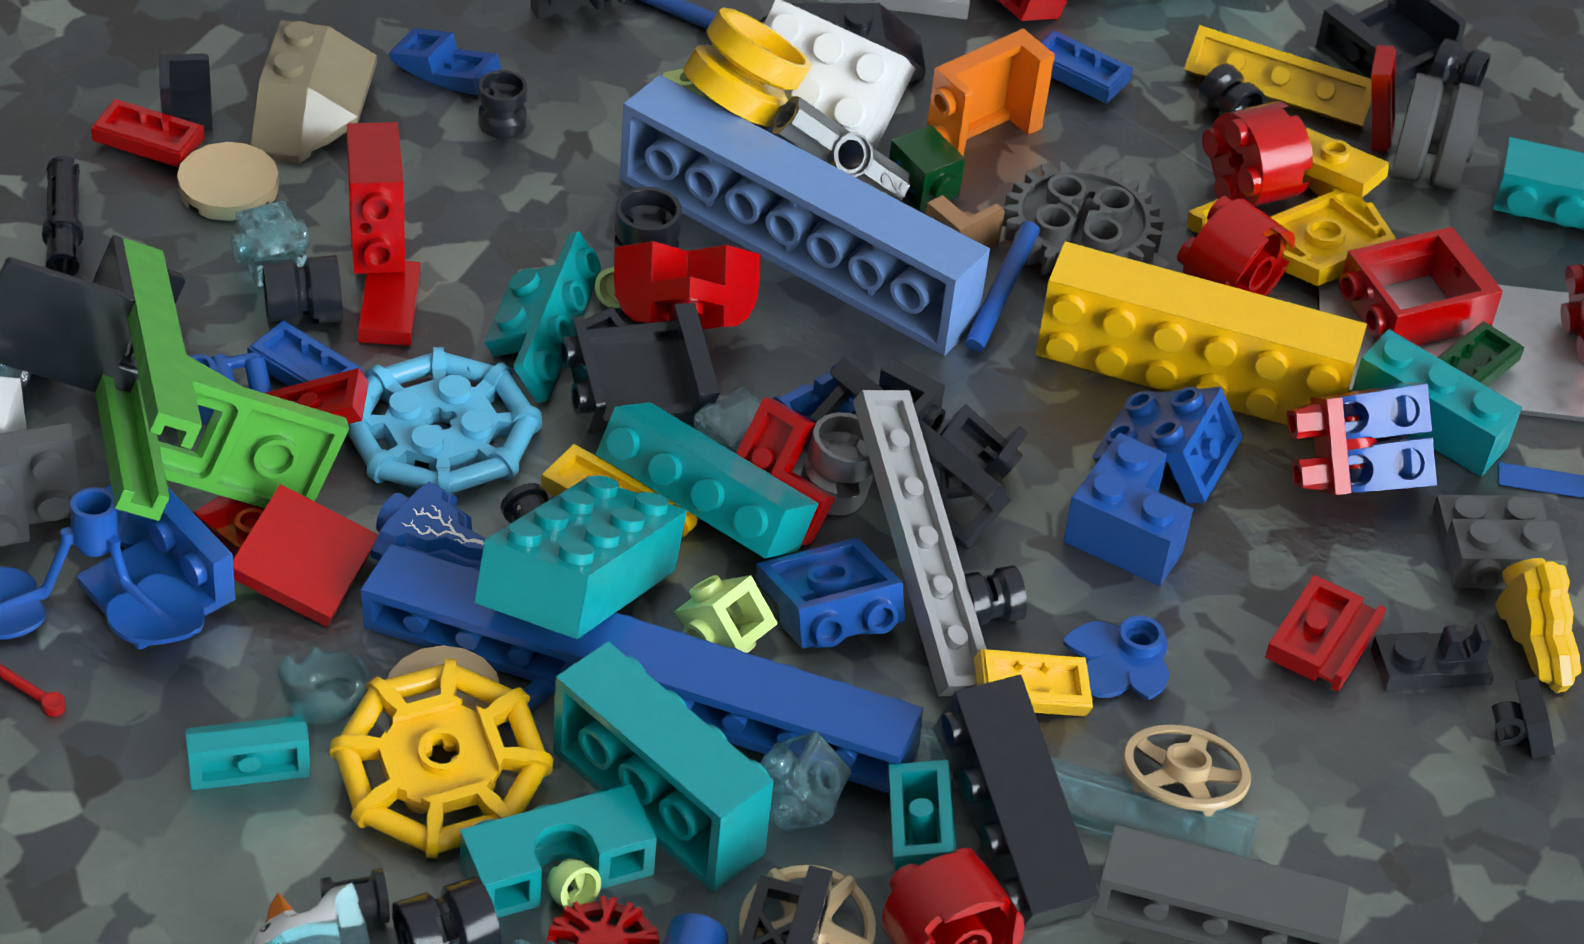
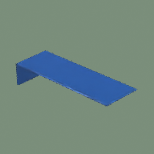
M1498 463L1499 485L1584 498V475Z

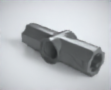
M792 96L784 105L779 107L772 120V134L870 186L885 192L889 196L899 201L903 200L910 187V173L875 150L864 135L848 131L799 96ZM843 144L845 148V155L842 162L840 163L838 159V151L840 149V146Z

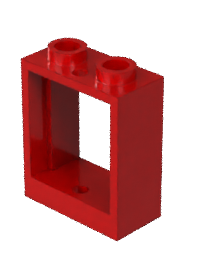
M398 122L347 123L349 216L353 274L405 272L404 180Z
M1453 227L1349 250L1343 272L1339 278L1338 287L1344 300L1352 305L1364 323L1367 324V331L1374 335L1377 340L1390 329L1417 346L1465 335L1482 321L1492 326L1503 293L1499 285ZM1431 275L1448 299L1400 310L1383 286Z

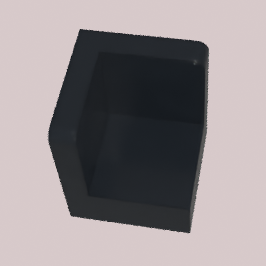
M205 53L159 55L161 112L203 125L204 131H213L209 56Z

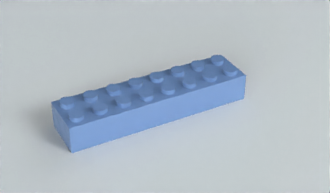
M662 75L657 76L623 103L619 180L634 188L643 186L657 187L669 191L679 200L682 206V214L744 248L760 254L766 260L943 356L970 332L981 309L990 248Z

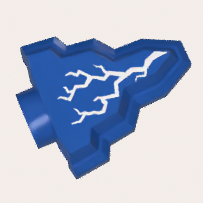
M429 481L410 498L398 492L390 496L383 504L376 521V530L379 535L371 549V558L380 561L389 545L393 544L480 571L486 538L472 531L471 517L457 508V497Z

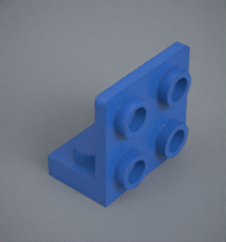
M1187 387L1178 391L1154 393L1152 391H1140L1129 396L1092 457L1096 464L1118 433H1122L1166 453V462L1169 463L1171 476L1178 483L1186 503L1206 502L1243 436L1221 387L1202 389Z
M168 487L170 498L160 520L151 519V522L147 525L150 537L121 551L128 576L135 585L146 576L155 573L174 576L189 585L196 593L206 616L235 600L233 556L221 541ZM111 557L80 572L77 576L80 588L105 615L109 601L113 597L125 593L119 584ZM133 644V646L139 650L150 646Z

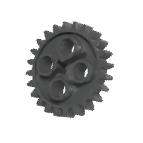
M1060 161L1058 171H1053L1044 164L1041 165L1040 176L1027 171L1024 182L1015 180L1012 192H1007L1002 226L1005 227L1004 239L1008 241L1014 240L1023 221H1031L1039 226L1040 232L1025 265L1028 266L1040 262L1042 263L1041 274L1046 275L1053 271L1064 242L1073 243V238L1078 231L1083 208L1088 198H1093L1091 210L1087 214L1082 238L1079 245L1151 265L1154 252H1159L1164 219L1159 217L1161 206L1151 204L1152 192L1138 193L1140 185L1138 180L1126 184L1122 182V171H1118L1112 176L1106 175L1105 165L1102 164L1095 171H1089L1084 161L1079 162L1077 169L1071 170L1064 161Z

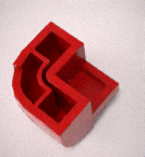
M654 241L615 247L613 275L615 296L626 315L634 321L644 324L669 321L674 304L695 302L702 330L738 326L749 318L757 302L760 283V254L729 245L687 251Z

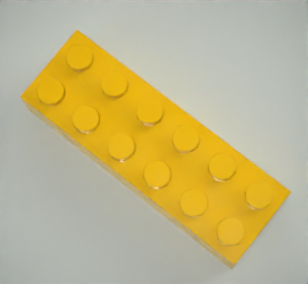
M1065 241L1049 278L1035 355L1165 392L1178 391L1187 387H1197L1198 389L1221 387L1231 410L1288 426L1287 410L1311 404L1310 397L1328 396L1349 391L1367 324Z

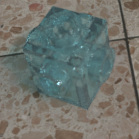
M285 200L236 212L237 234H233L230 237L232 252L238 265H246L258 290L263 289L262 261L292 259L298 267L304 265L307 259L306 248L310 246L308 231L302 218H294Z
M817 731L775 743L771 751L762 759L760 764L766 769L770 778L774 780L770 820L786 834L810 826L813 828L825 824L836 812L837 800L852 770Z

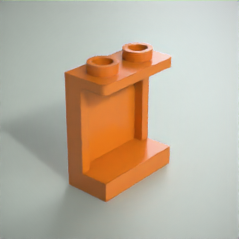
M1020 29L934 69L927 126L932 125L963 157L967 139L1008 120L1027 135L1042 129L1055 54L1025 29Z

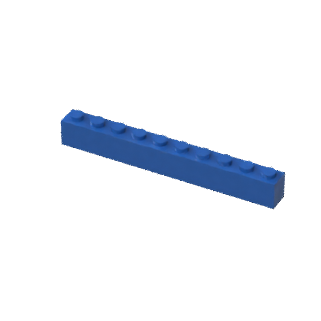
M390 544L361 588L363 625L365 629L425 648L442 645L465 648L483 657L495 670L530 681L543 679L549 682L553 688H555L557 675L609 641L626 656H631L638 660L646 673L662 687L677 693L685 702L687 708L706 724L714 725L721 730L729 743L890 793L889 764L912 763L920 746L923 707L908 703L899 698L888 697L855 687L844 681H836L803 671L792 665L781 664L754 656L736 648L725 647L702 640L681 631H673L640 621L629 615L614 613L579 639H574L474 603L479 570L435 558L420 551H412Z

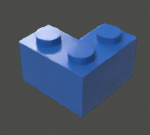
M1118 433L1072 496L1063 542L1161 586L1184 551L1194 509L1159 493L1167 454L1122 433Z

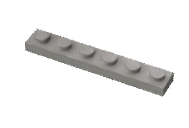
M862 390L853 400V404L938 696H952L955 691L977 686L973 658L980 649H986L910 391Z

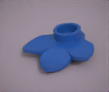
M1132 616L1124 620L1119 626L1103 621L1089 622L1069 632L1063 640V645L1066 648L1086 658L1091 696L1112 698L1121 695L1131 688L1140 697L1150 700L1160 694L1167 685L1169 670L1163 659L1166 656L1168 641L1162 626L1150 617Z

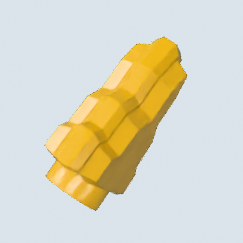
M1531 558L1514 563L1502 572L1506 589L1499 595L1495 603L1500 619L1507 622L1513 639L1523 645L1530 668L1536 677L1538 676V680L1547 683L1555 693L1566 692L1574 684L1575 677L1581 673L1580 655L1572 632L1574 613L1568 594L1570 581L1566 567L1556 562H1546L1543 558Z

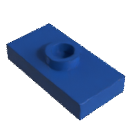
M1052 30L1041 41L1044 46L1055 54L1051 73L1052 78L1106 104L1131 81L1132 67L1055 30Z
M284 320L247 347V353L256 352L260 357L265 358L268 374L288 386L360 368L363 373V368Z

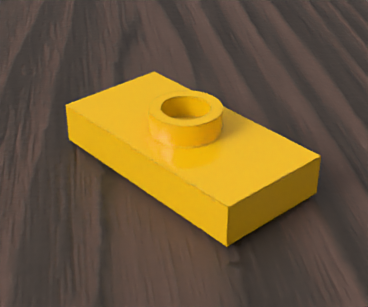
M1306 128L1311 143L1313 161L1312 169L1304 170L1305 175L1359 198H1363L1388 176L1389 162L1351 147L1342 140L1332 139Z
M980 649L973 658L977 685L1021 674L1035 713L1086 717L1093 708L1085 657Z

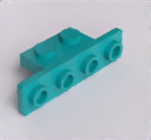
M579 231L568 234L555 265L538 269L527 268L512 275L484 340V344L493 357L519 352L514 363V369L536 403L549 400L562 368L559 350L560 339L566 336L571 318L583 316L595 286L596 278L601 271L596 251L589 247Z

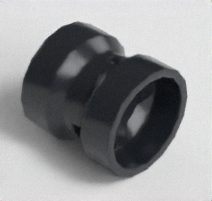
M1446 37L1433 61L1430 76L1441 78L1443 85L1450 83L1457 86L1459 83L1480 87L1486 75L1491 54L1479 49L1473 51L1463 49L1460 42Z
M1228 63L1214 68L1204 78L1199 88L1200 100L1209 109L1219 110V116L1224 113L1265 103L1263 92L1253 83H1245L1242 73Z
M495 70L483 75L479 80L478 98L481 102L478 111V125L481 131L495 138H510L522 133L526 128L527 111L524 106L527 100V82L524 77L510 70Z
M1016 566L999 567L991 575L985 576L979 572L964 574L980 627L987 626L991 619L1000 618L1004 622H1012L1025 618L1027 612L1026 589L1021 573Z

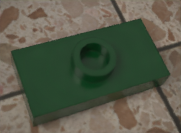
M1482 321L1437 358L1485 386H1489L1521 360L1525 347L1490 324Z

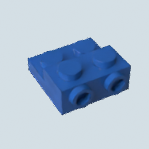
M858 537L756 563L758 584L779 605L780 625L802 649L808 647H834L846 637L857 634H883L893 629L896 624L905 622L903 582Z

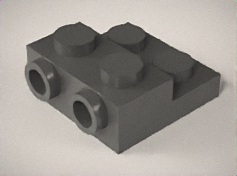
M71 422L0 434V546L30 541V524L71 518L70 501L73 495L80 491L75 440Z
M1437 494L1433 512L1453 588H1506L1502 576L1503 570L1514 563L1531 558H1543L1546 562L1552 561L1559 565L1567 566L1568 557L1557 520L1547 519L1541 496Z

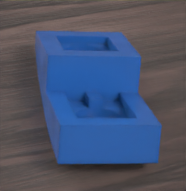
M413 28L389 52L390 60L409 73L440 87L472 95H478L479 80L483 75L490 71L501 70L496 53L457 49L453 32Z

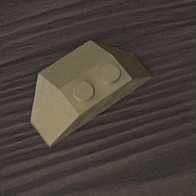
M280 20L259 79L251 146L263 150L274 161L300 164L311 156V151L331 143L347 132V123H358L377 64V55L329 26L309 24L303 21Z

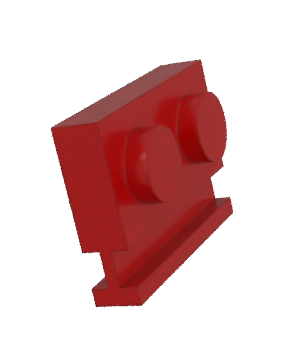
M1313 575L1269 642L1265 658L1313 681L1320 677L1332 683V690L1339 692L1382 624L1387 608L1379 605L1377 609L1363 604L1364 597Z

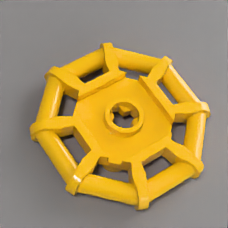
M445 658L444 664L384 680L378 676L366 683V694L340 736L330 741L329 756L337 761L353 808L351 819L360 828L372 827L426 852V858L438 859V854L460 847V829L474 826L484 820H497L524 813L543 778L550 775L553 771V757L545 751L528 707L530 696L521 687L511 689L458 665L457 659ZM440 689V695L406 703L404 700L407 697ZM456 690L490 705L486 709L476 706V711L462 705V699L456 697ZM381 712L387 713L393 718L392 726L387 733L386 731L383 733L381 738L367 736ZM504 722H509L518 747L504 748L497 726ZM442 744L446 751L456 750L458 755L451 758V762L439 764L429 759L432 756V746ZM379 760L386 782L372 790L362 763L363 761ZM502 770L518 772V776L502 801L493 792L498 776ZM397 799L404 801L407 808L412 812L418 814L427 813V826L388 808ZM478 805L484 814L480 817L443 827V814Z

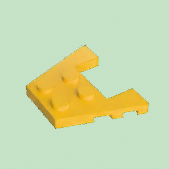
M1305 174L1302 183L1309 182L1307 187L1320 197L1270 216L1295 236L1294 249L1286 244L1282 256L1290 261L1285 272L1316 286L1340 277L1349 250L1396 240V237L1373 203H1366L1363 198L1356 197ZM1217 200L1188 211L1187 227L1191 231L1200 232L1208 221L1207 215L1210 208Z

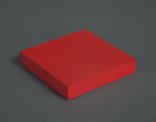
M280 484L233 559L234 580L328 627L369 558L371 549L379 534Z

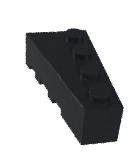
M1019 674L955 691L934 725L933 731L945 759H948L950 771L997 880L1023 916L1024 930L1087 913L1100 898L1022 675Z

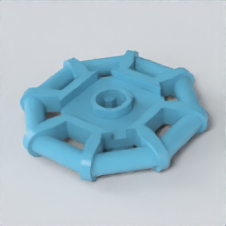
M433 347L432 353L386 367L374 365L365 372L364 376L368 380L369 385L363 419L348 425L349 431L346 437L350 438L367 466V476L376 483L390 481L420 489L430 481L453 494L499 478L508 481L519 473V462L533 434L542 428V413L536 407L531 406L513 379V369L506 364L498 363L491 365L444 352V347ZM432 375V380L407 388H403L400 385ZM469 381L479 384L476 387H472ZM500 396L510 412L496 413L490 403ZM379 399L389 405L385 415L371 414ZM446 422L450 424V428L442 430L439 425L431 424ZM497 436L508 437L503 447L497 449L489 445L490 441L493 440L494 442ZM385 438L391 449L388 451L381 449L376 439ZM415 460L428 463L429 470L415 466Z

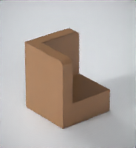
M943 195L927 202V216L990 249L999 245L1005 210L998 204H994L973 215L968 211L962 212Z

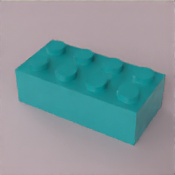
M599 475L589 476L485 539L474 603L571 638L579 639L676 571L687 510L668 504V499L660 494L651 492L636 493L619 487V483L612 478Z
M609 641L556 676L553 753L596 790L614 789L632 784L657 837L656 843L713 893L765 855L774 780L770 778L766 769L759 762L749 760L727 741L721 730L714 725L706 724L687 708L685 702L677 693L662 687L646 673L638 660L634 657L626 656Z

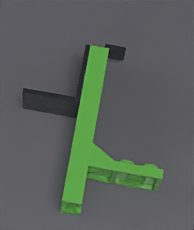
M112 235L92 282L13 257H8L5 260L0 271V364L95 392L115 509L159 521L170 498L166 480L262 508L267 506L280 484L314 502L316 501L349 431L347 419L243 387L186 355L175 306L184 287L185 278L182 273L167 269L163 250ZM198 405L214 409L196 451L188 450L192 449L202 427ZM164 426L177 429L181 447L158 441L157 434L161 435Z

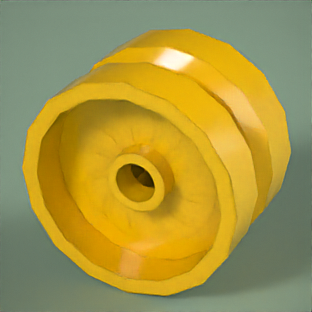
M722 7L706 30L712 45L699 44L683 67L685 75L699 90L730 112L758 125L773 127L772 120L779 107L788 101L783 90H797L810 71L812 64L794 44L767 25L744 13Z

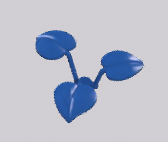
M111 484L104 489L97 487L86 488L73 495L70 501L71 527L61 529V542L44 583L39 588H37L35 579L27 572L12 567H0V640L23 636L42 625L45 621V609L40 601L50 596L70 546L73 544L82 554L90 557H99L110 552L119 584L125 593L119 594L109 601L106 608V617L110 629L121 639L133 644L160 645L191 638L195 633H200L204 627L205 615L203 606L196 593L182 580L163 573L148 575L137 585L130 580L120 546L129 548L150 537L147 525L151 522V519L115 509Z

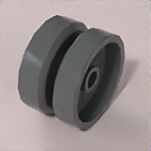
M1417 73L1390 176L1415 181L1422 173L1426 155L1431 154L1435 155L1430 174L1432 185L1457 191L1465 163L1470 162L1481 121V119L1477 118L1484 88L1459 83L1453 89L1447 111L1439 109L1444 89L1442 79Z

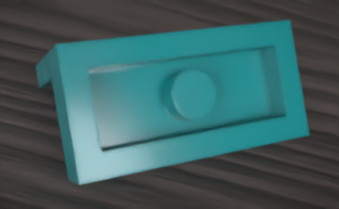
M300 716L192 727L185 731L191 790L310 777L307 723Z

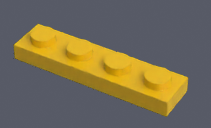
M1199 25L1184 67L1186 73L1205 78L1214 68L1228 63L1242 73L1245 83L1250 82L1257 86L1263 92L1265 98L1280 101L1287 105L1364 129L1371 109V79Z

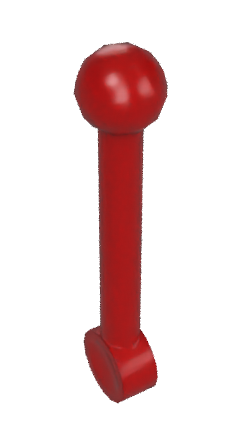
M0 664V678L40 702L45 715L56 717L63 714L66 704L65 698L61 693H46Z

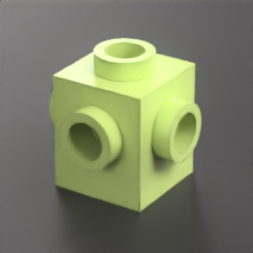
M718 575L704 579L689 590L692 598L674 611L683 626L684 633L725 647L736 648L745 653H748L756 646V640L778 624L751 575L721 580Z

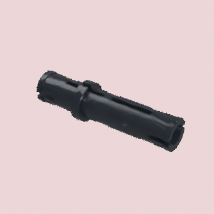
M58 156L48 162L46 169L48 179L47 220L44 221L42 226V240L47 246L45 266L48 269L74 276L80 268L78 247L84 239L83 225L78 220L80 168L78 163L73 165V158Z

